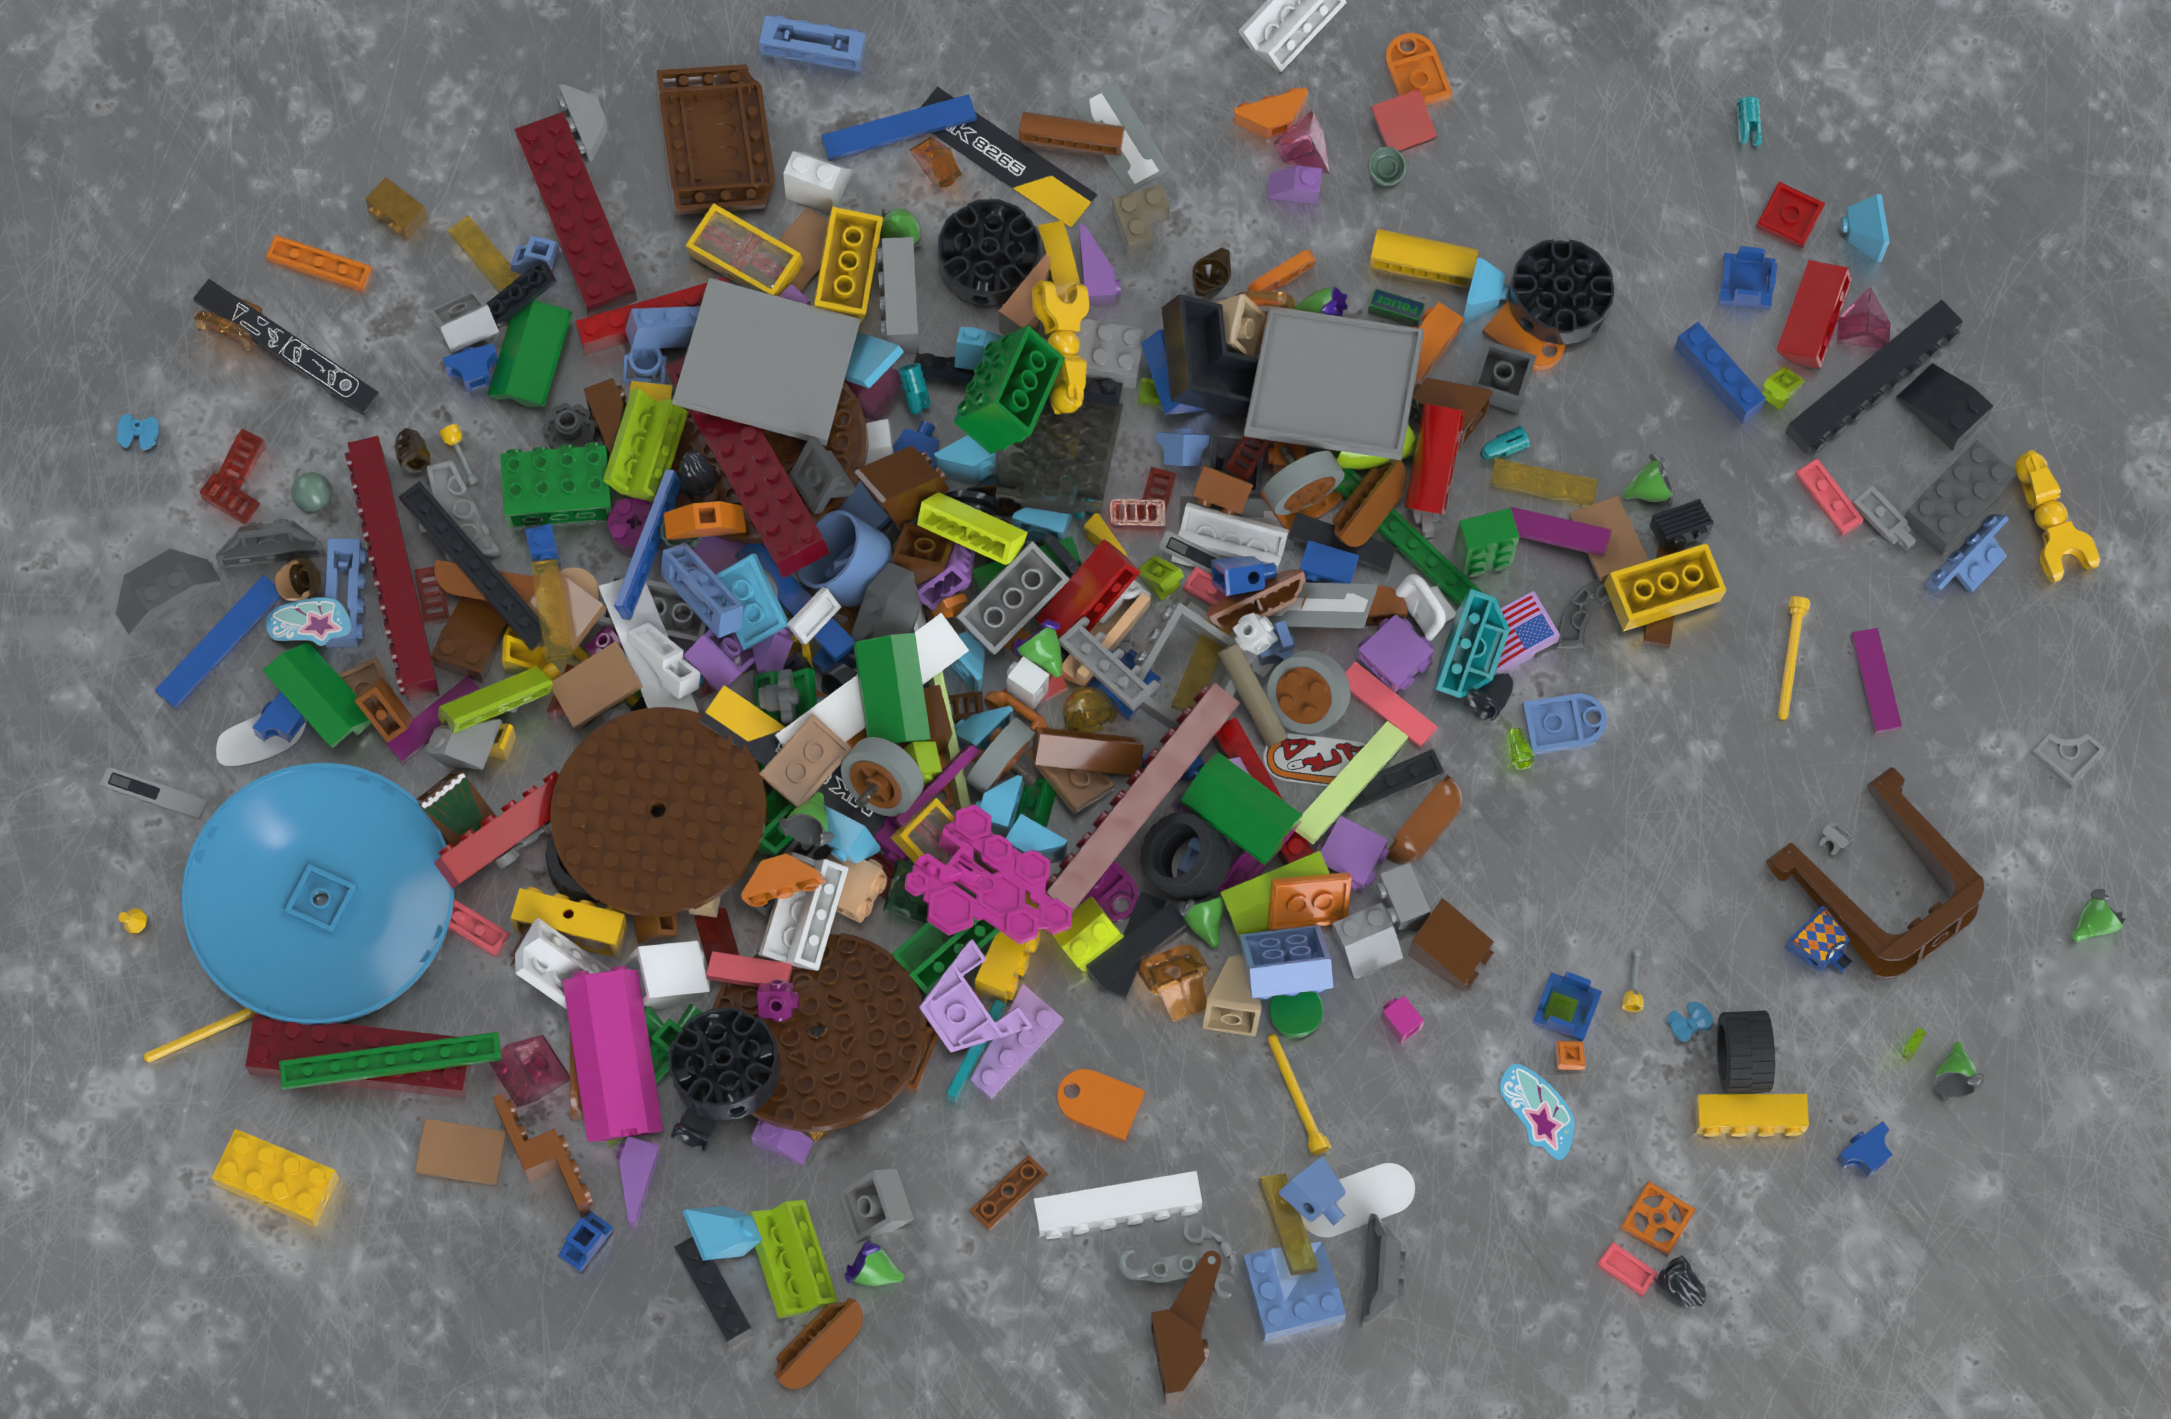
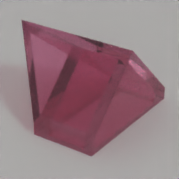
M1310 111L1273 143L1283 162L1297 166L1322 168V172L1330 173L1324 131L1314 112Z
M1871 287L1839 317L1837 344L1882 348L1890 341L1891 323Z

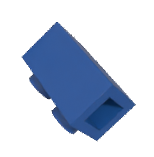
M551 524L526 529L525 532L535 572L540 571L543 573L549 565L555 569L560 567L561 564Z

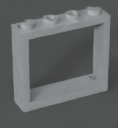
M1179 602L1168 605L1165 611L1160 614L1159 618L1161 621L1158 627L1151 630L1146 639L1148 644L1144 650L1142 649L1136 655L1134 663L1135 666L1139 665L1143 668L1142 673L1138 676L1143 681L1179 618L1223 649L1231 644H1237V642ZM1245 650L1243 653L1251 665L1256 655ZM1226 671L1219 686L1233 696L1236 687ZM1150 696L1138 706V708L1169 729L1172 726L1176 729L1179 725L1176 721L1179 716Z

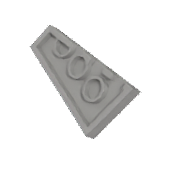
M453 461L427 466L433 497L486 558L500 555V551L496 543H494L486 524L483 522ZM446 554L447 562H453Z

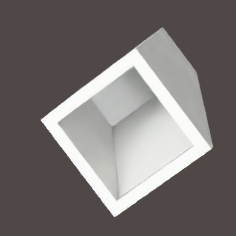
M793 151L783 173L785 197L787 200L830 214L832 207H838L853 171L850 168L810 154Z
M698 941L639 946L619 965H626L627 970H638L644 1009L651 1007L653 1011L697 1002L710 992V980H707L703 965L704 953L700 949Z

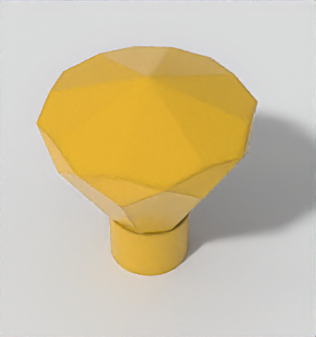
M132 908L126 912H121L118 920L123 923L125 930L129 933H140L146 926L147 916L142 909Z

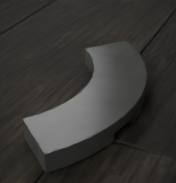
M1597 577L1580 588L1571 598L1559 623L1558 632L1560 637L1557 642V650L1580 649L1584 647V634L1589 620L1599 608L1611 601L1604 586L1606 580L1600 582Z

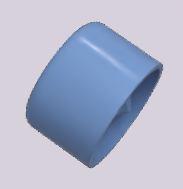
M833 511L824 515L816 524L830 554L797 572L800 580L806 586L817 592L822 587L827 588L840 605L855 607L862 604L866 589L889 562H893V551L889 539L881 531L846 511Z

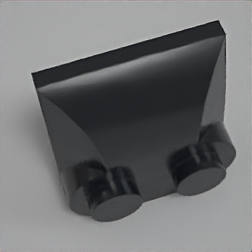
M1213 437L1210 467L1253 483L1250 494H1260L1265 441Z

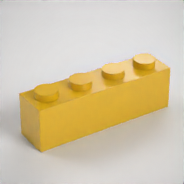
M1698 1094L1695 1100L1696 1133H1703L1706 1137H1716L1720 1133H1731V1136L1734 1137L1746 1136L1747 1133H1758L1759 1136L1767 1137L1785 1132L1786 1136H1800L1802 1132H1806L1809 1126L1807 1094Z

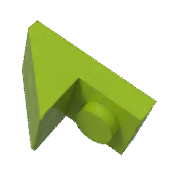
M1784 366L1767 378L1763 384L1765 389L1762 394L1766 397L1765 400L1777 409L1782 410L1803 386L1805 380Z
M1156 555L1152 556L1138 568L1141 571L1138 577L1160 600H1164L1179 588V580L1184 577L1179 567Z

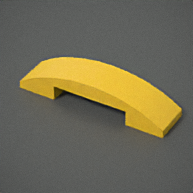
M1063 220L1037 225L1043 251L1050 256V274L1057 296L1064 303L1066 289L1073 284H1080L1067 231Z

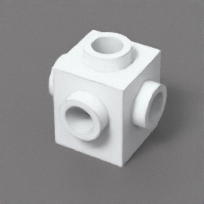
M1255 613L1243 616L1238 621L1239 624L1232 628L1237 635L1235 641L1243 651L1248 650L1256 655L1267 650L1278 640L1273 632L1274 626L1266 616L1261 617Z

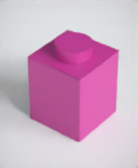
M1405 995L1398 1000L1395 997L1383 1006L1385 1010L1382 1012L1381 1019L1400 1043L1423 1027L1424 1019Z

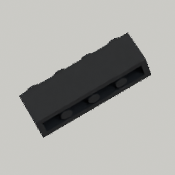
M693 1236L674 1246L678 1259L728 1348L752 1336V1328L714 1260H702Z

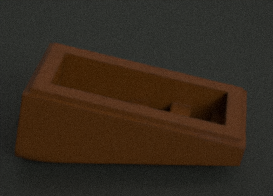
M982 691L948 695L949 704L954 706V715H952L954 724H957L962 719L966 721L971 715L984 712ZM964 703L965 713L959 714V704ZM970 703H975V712H970Z

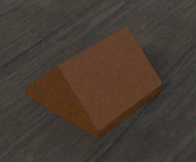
M905 522L892 561L913 571L914 581L917 586L945 571L954 542L918 525Z

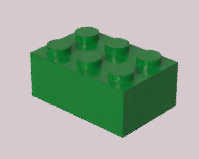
M1511 508L1459 521L1453 550L1459 570L1465 576L1478 577L1484 574L1485 571L1492 569L1502 571L1513 564L1519 541V533Z

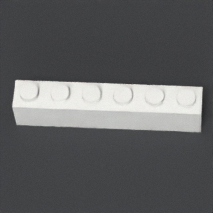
M1197 1171L1035 1198L1034 1209L1039 1237L1046 1236V1239L1061 1237L1064 1232L1073 1231V1234H1083L1089 1232V1228L1100 1226L1101 1230L1116 1227L1117 1223L1127 1222V1225H1136L1142 1223L1143 1219L1154 1217V1220H1164L1170 1218V1214L1181 1213L1182 1216L1193 1215L1198 1212V1209H1202L1203 1202Z

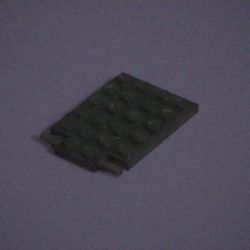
M1048 395L1031 436L1026 437L1022 442L1009 445L1005 450L999 484L1016 487V489L997 486L996 497L1012 499L1014 503H1020L1021 507L1071 515L1074 512L1082 513L1083 511L1101 514L1102 503L1086 501L1084 499L1104 500L1123 404L1119 403L1118 406L1083 400L1082 405L1075 412L1055 414L1051 405L1050 395Z

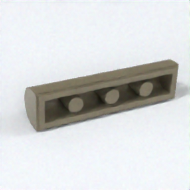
M1231 644L1220 650L1217 654L1267 747L1286 739L1288 735L1239 644Z

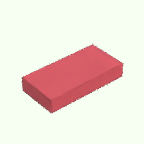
M1614 1242L1611 1243L1597 1263L1598 1267L1641 1297H1643L1654 1281L1653 1278H1656L1658 1272Z

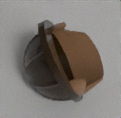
M302 556L289 559L275 576V586L278 594L283 599L289 601L313 598L322 583L318 568L309 558Z

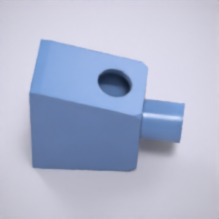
M1323 1156L1294 1177L1278 1192L1310 1222L1324 1214L1334 1226L1346 1216L1336 1204L1346 1194L1345 1189Z

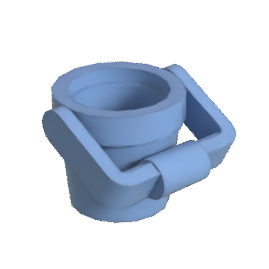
M659 348L631 349L630 353H625L624 382L631 384V381L664 384L666 381L665 366H667V356L662 357ZM629 366L635 373L636 378L628 377ZM662 366L661 380H655L659 376L660 369Z

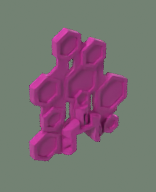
M975 804L957 810L954 815V822L946 824L942 828L938 846L953 855L949 863L944 865L927 853L918 858L912 868V872L908 873L905 879L906 891L915 897L924 894L923 901L928 904L927 921L948 936L971 928L974 918L978 921L984 919L1019 945L1036 939L1039 929H1045L1052 935H1055L1071 927L1072 908L1058 898L1053 899L1045 893L1046 883L1049 880L1050 860L1036 850L1022 854L1012 847L1010 841L1001 835H994L991 832L992 816ZM974 850L981 854V861L994 869L996 873L991 874L973 861ZM958 882L966 889L976 895V899L968 893H966L965 891H963L958 886H956L954 883ZM1025 891L1030 894L1029 899L1038 905L1037 909L1025 903Z

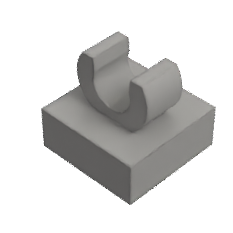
M1832 821L1822 831L1825 837L1820 840L1819 846H1824L1827 841L1833 842L1834 849L1830 852L1833 856L1840 851V848H1846L1854 837Z

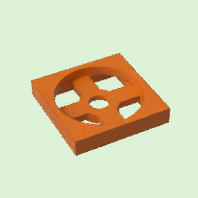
M1648 1181L1620 1229L1668 1257L1696 1209ZM1649 1197H1664L1659 1207L1652 1208L1642 1202ZM1673 1203L1680 1211L1681 1224L1672 1220L1668 1212ZM1636 1212L1647 1218L1649 1224L1644 1232L1639 1231L1635 1226L1634 1215ZM1656 1213L1662 1214L1663 1222H1654L1653 1215ZM1662 1228L1674 1234L1673 1238L1664 1242H1658L1653 1239L1657 1230Z

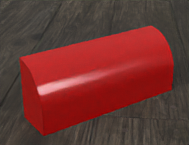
M1808 260L1777 347V352L1782 357L1801 366L1821 369L1852 282L1848 267Z
M1424 403L1404 507L1446 515L1465 411Z
M1103 539L1074 575H1072L1070 580L1036 617V620L1040 625L1045 620L1056 621L1060 625L1059 629H1055L1059 639L1080 619L1087 617L1090 622L1085 629L1090 632L1141 571L1120 550Z

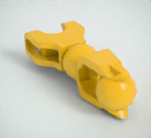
M1041 280L1034 285L1032 290L1033 312L1043 323L1045 334L1051 335L1048 338V343L1065 357L1049 393L1050 401L1055 414H1061V412L1073 413L1083 403L1084 387L1086 385L1087 362L1085 359H1081V356H1077L1080 342L1075 333L1080 331V322L1089 311L1088 290L1083 284L1069 286L1065 291L1063 303L1057 296L1055 285L1052 282Z
M2034 450L2023 453L2015 462V473H2017L2016 476L2021 481L2027 507L2032 509V511L2036 510V524L2045 531L2042 534L2044 547L2040 552L2039 563L2047 580L2051 583L2061 580L2064 574L2061 558L2067 554L2077 557L2083 568L2087 570L2097 568L2100 563V557L2095 543L2087 533L2078 531L2072 521L2067 522V508L2062 502L2058 501L2061 490L2048 469L2046 459Z

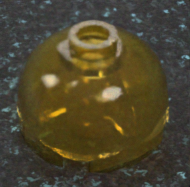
M1087 686L1076 688L1066 699L1062 711L1067 730L1097 733L1103 730L1102 724L1108 720L1111 724L1117 717V709L1109 695L1101 688Z

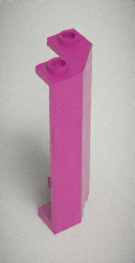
M626 965L610 968L611 971L589 974V971H578L572 973L573 978L563 980L588 1142H605L627 1136L639 1137L663 1132L638 970H627Z

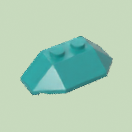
M1469 589L1456 612L1439 661L1435 690L1462 698L1467 695L1470 689H1478L1493 680L1510 631L1496 597Z

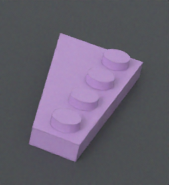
M1024 984L1021 986L1008 1012L1018 1006L1032 1025V1028L993 1039L971 1078V1083L990 1100L1064 1020Z

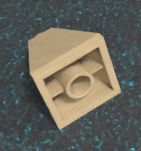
M1239 294L1217 302L1222 304L1227 351L1256 358L1266 314L1245 294Z
M1243 955L1229 956L1208 996L1202 1029L1256 1037L1262 1005L1260 999L1252 998Z

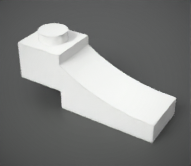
M649 622L628 632L627 641L649 662L659 676L661 686L678 699L699 689L700 672L683 659V650Z

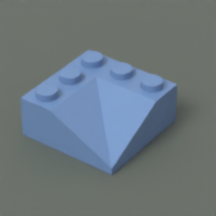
M1320 925L1239 935L1252 998L1269 999L1272 996L1283 994L1294 996L1299 994V992L1307 991L1319 993L1333 988L1331 957Z
M1322 1241L1270 1248L1244 1255L1242 1263L1264 1341L1344 1321L1346 1316L1344 1305Z

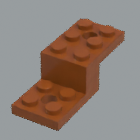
M503 1093L492 1097L529 1184L560 1170L580 1217H587L591 1212L589 1206L593 1205L586 1184H579V1181L583 1179L575 1159H568L572 1155L564 1135L558 1136L554 1128L528 1139L522 1123L516 1124L520 1119L512 1100L506 1101Z

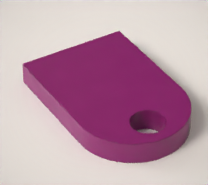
M1113 861L1080 904L1092 896L1112 922L1119 923L1132 915L1139 898L1138 887L1133 878L1117 862ZM1119 899L1126 900L1129 908L1124 912H1119L1113 906L1115 901Z

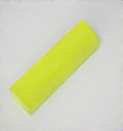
M938 492L921 502L918 526L1004 565H1008L1016 558L1025 542L1026 531Z

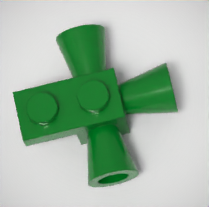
M693 1004L688 1005L677 1024L670 1018L663 1023L651 1007L644 1009L648 1036L651 1037L653 1043L650 1049L656 1084L669 1071L668 1052L672 1042H675L677 1035L682 1031V1027L691 1018L703 1013Z

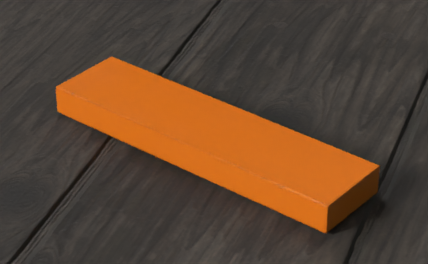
M276 234L266 254L267 261L364 292L373 270L371 265Z

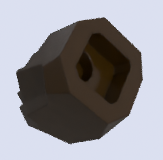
M408 428L403 429L398 434L394 445L396 458L400 466L412 474L423 472L431 462V456L427 450L425 440L418 431Z

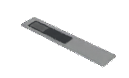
M1170 531L1165 532L1158 546L1159 549L1211 574V560L1224 558Z
M107 767L100 783L102 787L197 819L200 818L207 802L206 799L112 767Z

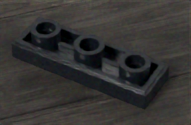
M540 260L487 302L496 326L501 327L557 283L546 261Z

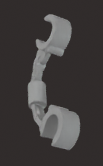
M551 820L542 826L540 830L534 831L520 841L518 845L513 846L503 853L501 857L495 859L494 861L498 867L502 869L514 862L520 856L518 853L519 849L524 846L528 847L537 841L541 833H547L548 836L552 834Z
M1191 1222L1187 1223L1184 1227L1183 1236L1188 1243L1200 1246L1203 1239H1211L1213 1237L1217 1242L1221 1243L1219 1247L1225 1258H1230L1231 1268L1227 1270L1226 1274L1218 1273L1214 1285L1215 1293L1222 1298L1230 1297L1231 1292L1222 1291L1218 1284L1223 1280L1231 1283L1235 1282L1237 1262L1229 1241H1225L1222 1235L1214 1233L1211 1228H1205L1204 1226H1202L1199 1237H1190L1188 1230Z

